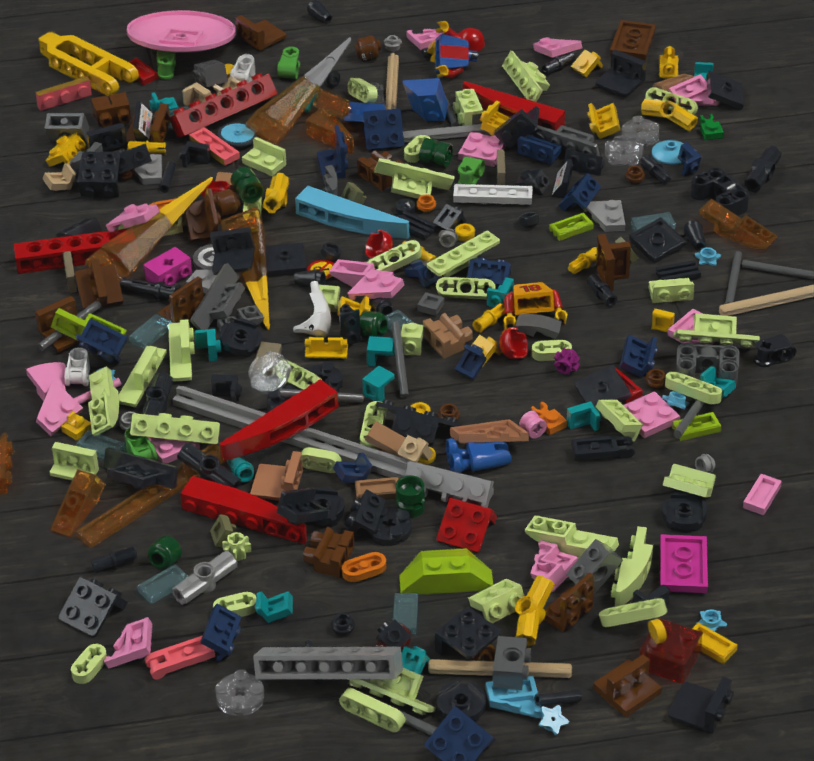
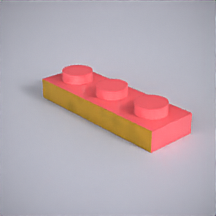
M86 76L37 91L36 99L39 110L42 111L91 96L90 79Z
M205 127L189 134L191 142L210 145V155L224 166L240 158L239 151Z

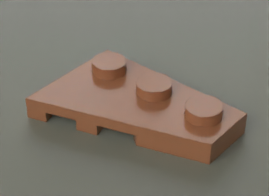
M510 419L450 428V436L460 444L468 442L529 440V433Z

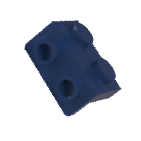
M530 135L526 138L522 136L518 138V154L552 164L562 153L561 145Z
M629 334L625 339L619 367L642 378L647 371L652 370L655 364L653 357L658 349L656 347L657 338L653 336L646 343Z

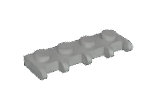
M408 461L405 476L413 475L423 480L425 497L428 494V490L431 489L442 492L441 501L447 502L449 494L463 497L462 501L469 503L470 499L482 502L481 506L488 508L494 481Z

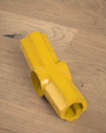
M644 99L642 102V115L668 118L687 131H691L697 124V116L674 102ZM673 106V112L668 114V108Z
M277 173L273 176L270 188L266 189L263 208L268 213H275L281 206L286 207L289 177H286L284 173Z
M537 575L527 596L520 598L515 605V611L519 614L516 637L527 638V646L535 645L538 625L544 620L546 615L543 607L555 585L544 576Z

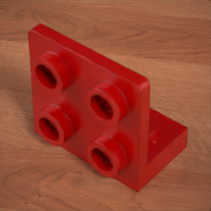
M450 498L436 539L441 543L463 549L467 548L470 551L479 553L489 523L495 524L497 515L493 509Z

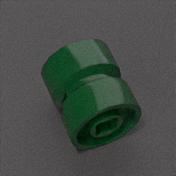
M425 138L420 148V162L427 164L435 162L436 166L447 168L452 160L453 144L443 141L438 144L437 140Z
M241 167L231 175L230 182L242 201L253 203L262 197L264 187L252 169Z
M413 475L401 477L395 484L396 508L408 511L410 518L418 517L425 510L424 482L421 478Z

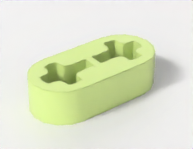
M419 135L404 148V159L407 162L415 163L420 160L419 153L422 142L425 138H430L429 136Z
M566 340L537 341L532 345V357L537 361H556L554 356L557 351L561 352L563 348L572 349V345Z
M311 447L302 450V466L306 469L335 473L333 467L336 461H342L340 455L333 451Z
M242 592L214 601L213 607L218 603L243 617L251 615L256 611L255 603L257 598L251 592Z
M100 644L88 646L72 664V679L76 683L85 684L90 682L105 665L104 660L107 657L105 647Z

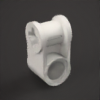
M249 54L239 56L234 68L231 70L230 76L240 82L246 80L247 83L252 81L251 77L255 76L254 57Z
M84 348L72 349L69 353L67 367L65 368V385L83 384V386H88L90 372L88 352Z

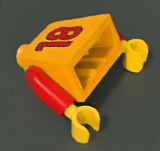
M543 282L514 285V291L508 293L504 298V314L506 315L504 318V329H507L508 324H513L515 327L516 318L513 315L556 311L554 319H562L564 324H566L568 315L566 311L562 310L563 306L559 293L555 289L549 288Z

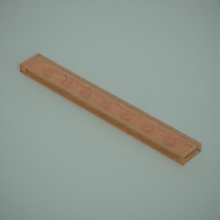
M211 444L202 450L206 455L216 456L220 464L225 462L221 459L220 447L218 445ZM184 463L178 465L176 488L171 489L157 484L147 486L146 489L139 490L77 530V537L90 548L94 547L185 488L192 476L199 478L198 473Z

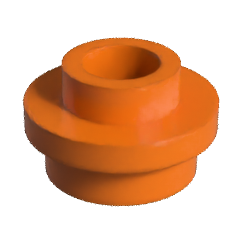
M428 194L421 195L416 203L417 208L423 212H430L436 207L434 197Z

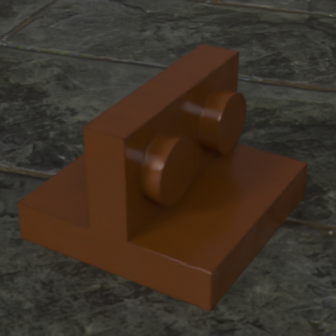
M600 234L597 235L596 268L601 281L607 283L610 291H613L614 280L629 278L631 245L629 241L609 244L606 235Z
M99 259L91 260V268L75 271L83 310L96 300L100 302V308L123 304L124 300L115 264L100 266Z
M644 654L634 661L628 659L593 682V690L624 717H628L662 694V687L649 677L650 660Z

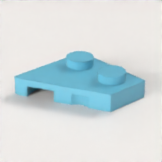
M534 676L528 677V680H523L522 690L493 688V681L486 682V692L490 707L542 718L541 706H537L534 702V696L538 693Z

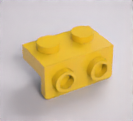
M499 101L489 105L487 111H483L480 117L482 122L480 129L489 132L492 136H495V129L511 118L497 112L500 104Z
M592 103L588 104L589 112L587 114L591 121L589 125L593 134L597 133L599 139H602L620 131L617 109L614 103L598 110L595 109Z
M78 133L69 136L63 135L57 140L56 146L50 150V155L46 162L50 167L61 162L70 165L71 159L79 151H86V144Z

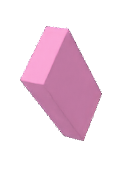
M760 474L745 498L743 508L764 515L780 490L782 481Z

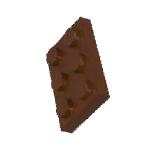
M621 20L610 48V56L614 50H618L646 61L656 31V24Z

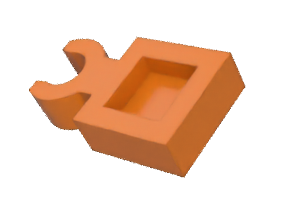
M540 403V410L534 406L531 407V411H535L539 418L547 423L545 430L547 434L552 435L567 427V420L555 409L549 411L546 403Z

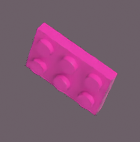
M661 534L660 586H666L670 589V592L707 593V536Z

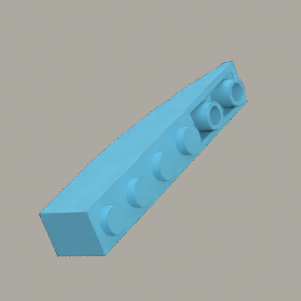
M307 186L295 198L296 214L323 224L367 235L379 233V229L391 234L392 238H409V221L310 186Z

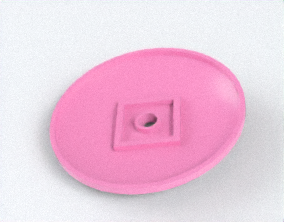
M197 11L151 13L134 19L127 26V36L133 42L154 50L175 53L199 52L213 49L230 42L236 33L234 24L228 19Z

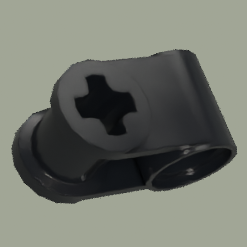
M783 334L761 339L756 344L758 351L754 356V362L760 367H769L777 363L787 362L796 355V348Z

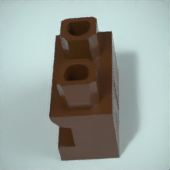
M126 92L109 95V99L108 96L91 98L92 113L97 120L98 126L108 127L117 122L123 124L130 122V105Z
M373 151L370 158L361 157L357 159V172L360 177L383 191L392 185L393 177L375 173L374 170L379 158L392 161V156L387 151L381 154ZM399 159L395 161V162L404 164V163H403L401 160H399Z
M329 527L326 528L324 533L314 531L310 543L311 546L317 547V549L306 547L303 552V561L314 564L315 572L340 578L342 575V565L345 561L349 560L354 550V532L345 530L342 535L334 533Z

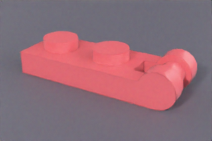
M202 636L152 652L150 655L145 656L144 661L147 667L151 668L150 673L153 679L158 680L172 671L214 658L215 651L201 644Z

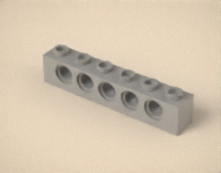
M263 647L253 656L256 679H396L403 671L401 647Z

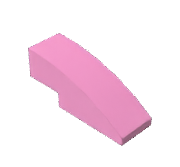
M338 259L329 272L333 277L354 287L371 269L375 270L374 263ZM376 270L394 276L393 272Z

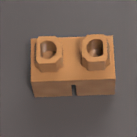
M444 313L437 321L433 322L431 318L423 321V337L443 359L465 350L463 348L465 342L472 340V330L468 326L462 328V320L458 315L449 318Z

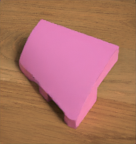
M45 363L26 369L27 376L36 386L37 394L43 402L52 381L57 382L66 391V365L64 363Z
M541 540L538 544L539 554L535 555V564L532 566L530 574L534 580L537 575L550 579L555 584L552 590L554 592L568 577L566 573L576 563L578 557L559 551L557 544Z

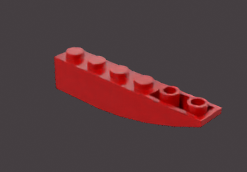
M466 81L463 82V90H475L483 111H487L488 106L493 105L496 101L500 102L497 112L510 117L521 109L528 113L537 106L540 109L539 126L557 131L561 125L565 126L564 110Z
M321 379L309 385L298 394L293 395L284 403L276 406L273 410L219 443L221 459L227 461L251 454L305 430L339 408L338 392Z
M194 476L191 477L181 492L182 510L217 519L220 514L226 515L231 524L302 544L307 542L305 524L294 525L289 523L288 519L277 513V506L250 493Z

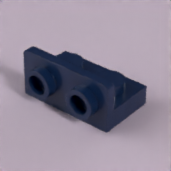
M587 173L571 187L558 206L563 211L570 206L573 208L577 204L582 209H585L597 194L601 185Z
M482 257L471 259L467 278L489 279L494 282L495 287H499V285L503 284L505 278H509V275H511V263L505 260L490 261Z
M218 603L211 611L200 643L216 651L215 661L220 662L225 656L229 657L235 645L232 642L240 632L241 627L238 625L241 616Z

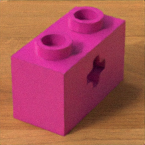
M174 247L144 264L145 280L151 283L162 281L165 284L172 285L192 274L191 258Z

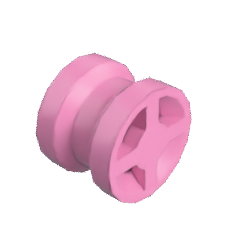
M529 411L522 416L519 426L527 431L531 438H538L545 432L547 423L539 418L535 411Z

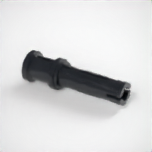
M125 277L120 280L121 290L153 295L160 300L163 298L169 299L172 293L181 288L179 284L173 286L162 281L151 283Z

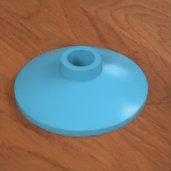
M675 140L661 141L653 146L652 156L663 164H681L682 162L678 159L681 145L684 143Z

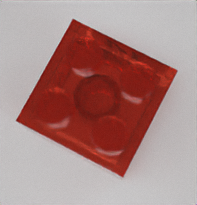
M658 617L657 619L661 620L665 627L667 639L663 643L656 644L649 632L640 648L639 657L644 654L650 660L649 673L683 684L701 653L703 632Z

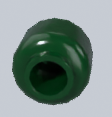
M364 311L360 315V335L362 337H382L387 332L388 320L381 312Z
M171 536L160 537L148 549V558L151 564L162 570L172 567L182 555L180 544Z

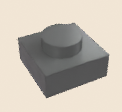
M425 292L417 304V311L437 316L444 305V297Z

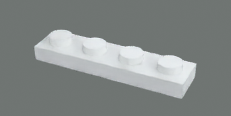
M454 184L453 202L532 204V186Z

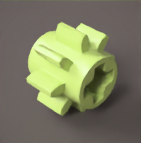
M232 533L228 535V541H222L223 550L233 554L236 561L245 559L246 552H251L249 537H244L241 533Z

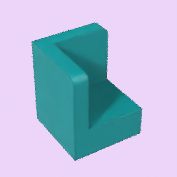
M369 336L367 366H376L378 355L394 356L393 338Z
M381 366L376 367L362 379L363 395L373 401L382 402L385 399L384 386L395 378L394 373Z

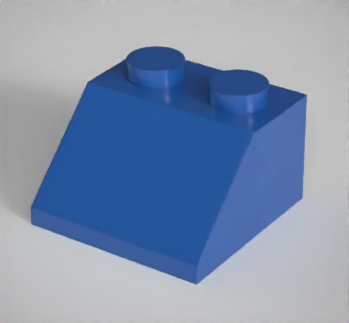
M440 78L403 80L411 108L427 122L445 121L448 102Z

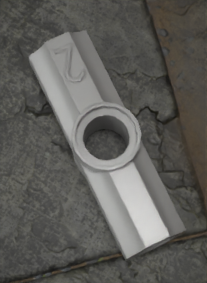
M228 551L222 552L210 562L197 564L192 575L172 588V594L176 600L183 605L200 593L213 591L218 580L237 568V561L234 559L233 554Z

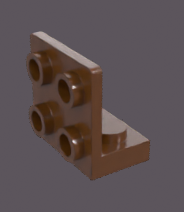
M242 15L236 17L237 36L259 51L287 37L285 32L267 20L254 24Z
M161 103L158 111H155L149 130L151 135L149 142L163 143L170 124L168 104ZM135 114L126 135L127 143L129 141H136L133 131Z
M211 188L206 190L203 201L193 202L184 212L190 242L211 240V232L218 231V225L221 224L220 213H216L215 208L217 206V198L215 194H212Z
M197 276L169 296L170 304L157 312L158 319L167 325L170 323H180V320L191 319L203 299L202 278Z
M72 296L35 311L37 329L44 338H47L56 331L51 328L58 308L75 316L77 315L76 301ZM63 335L51 345L57 352H61L80 342L67 335Z
M589 572L574 587L570 586L545 609L544 621L564 632L570 626H574L584 613H588L594 605V574Z

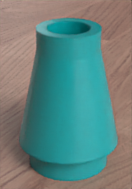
M240 457L227 460L232 473L240 478L241 482H248L252 479L254 467L251 463Z

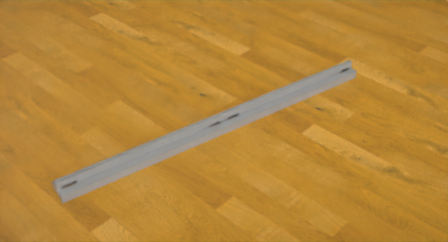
M184 386L176 388L177 394L172 399L173 406L240 428L248 426L266 414ZM309 427L282 441L303 449L311 447L336 452L340 455L342 462H355L358 454L364 453L372 464V472L391 478L399 477L400 479L404 477L408 461H410ZM492 488L490 499L494 494V488ZM429 489L430 491L442 494V492ZM449 494L451 498L463 500V497ZM471 499L469 503L479 506L482 504V502Z

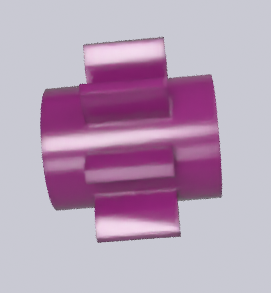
M563 348L561 352L557 351L554 356L556 361L553 365L562 374L570 375L572 370L577 371L580 366L578 363L580 357L572 349Z

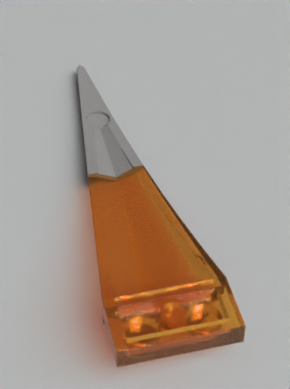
M351 37L299 80L260 107L246 122V127L267 142L277 146L298 121L350 44Z

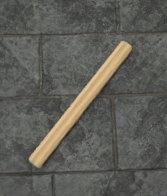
M391 53V56L388 57L385 110L396 109L399 56Z
M814 284L719 306V314L721 316H731L814 297Z
M429 660L428 671L430 674L493 676L494 661ZM530 662L525 664L529 666L528 677L570 678L572 675V665L568 663Z

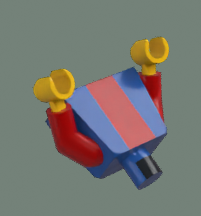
M446 21L437 22L440 28H437L436 32L442 34L435 39V73H440L437 75V78L445 77L452 79L460 75L468 67L469 62H477L478 52L470 51L469 42L449 28Z

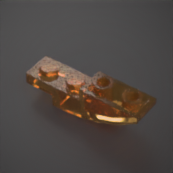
M713 199L709 200L699 211V215L714 224L713 231L739 244L767 249L778 238L776 234L749 216L745 215L741 219Z

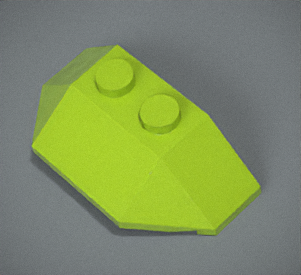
M467 548L420 551L399 575L401 596L483 591L493 586L492 570Z

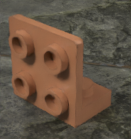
M293 451L291 459L286 462V466L259 464L250 494L261 499L279 501L283 491L297 490L303 473L302 452Z

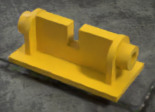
M671 46L664 49V55H660L659 78L669 79L678 76V56H675V50Z
M309 337V339H305V358H347L348 343L347 339H343V337L328 338V343H324V337Z

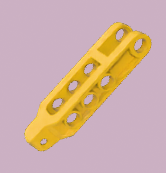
M48 32L38 38L41 53L49 59V67L75 80L87 76L90 79L91 88L107 96L119 91L120 87L115 78L132 83L139 77L136 67L131 63L74 35L59 36L53 32ZM70 54L80 58V60L70 56ZM82 61H86V62L92 64V66H90V65H88V64H86V63H84V62H82Z

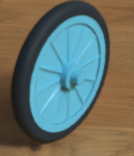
M234 122L222 126L218 131V137L232 147H246L253 144V139L258 137V133L249 124Z

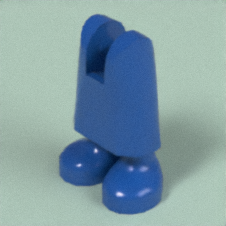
M453 438L446 439V455L448 464H450V471L462 473L464 470L471 469L474 472L505 466L512 461L507 442L466 443V449H460Z

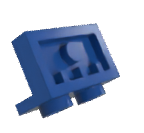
M348 102L347 113H344V120L364 122V111L385 110V105Z

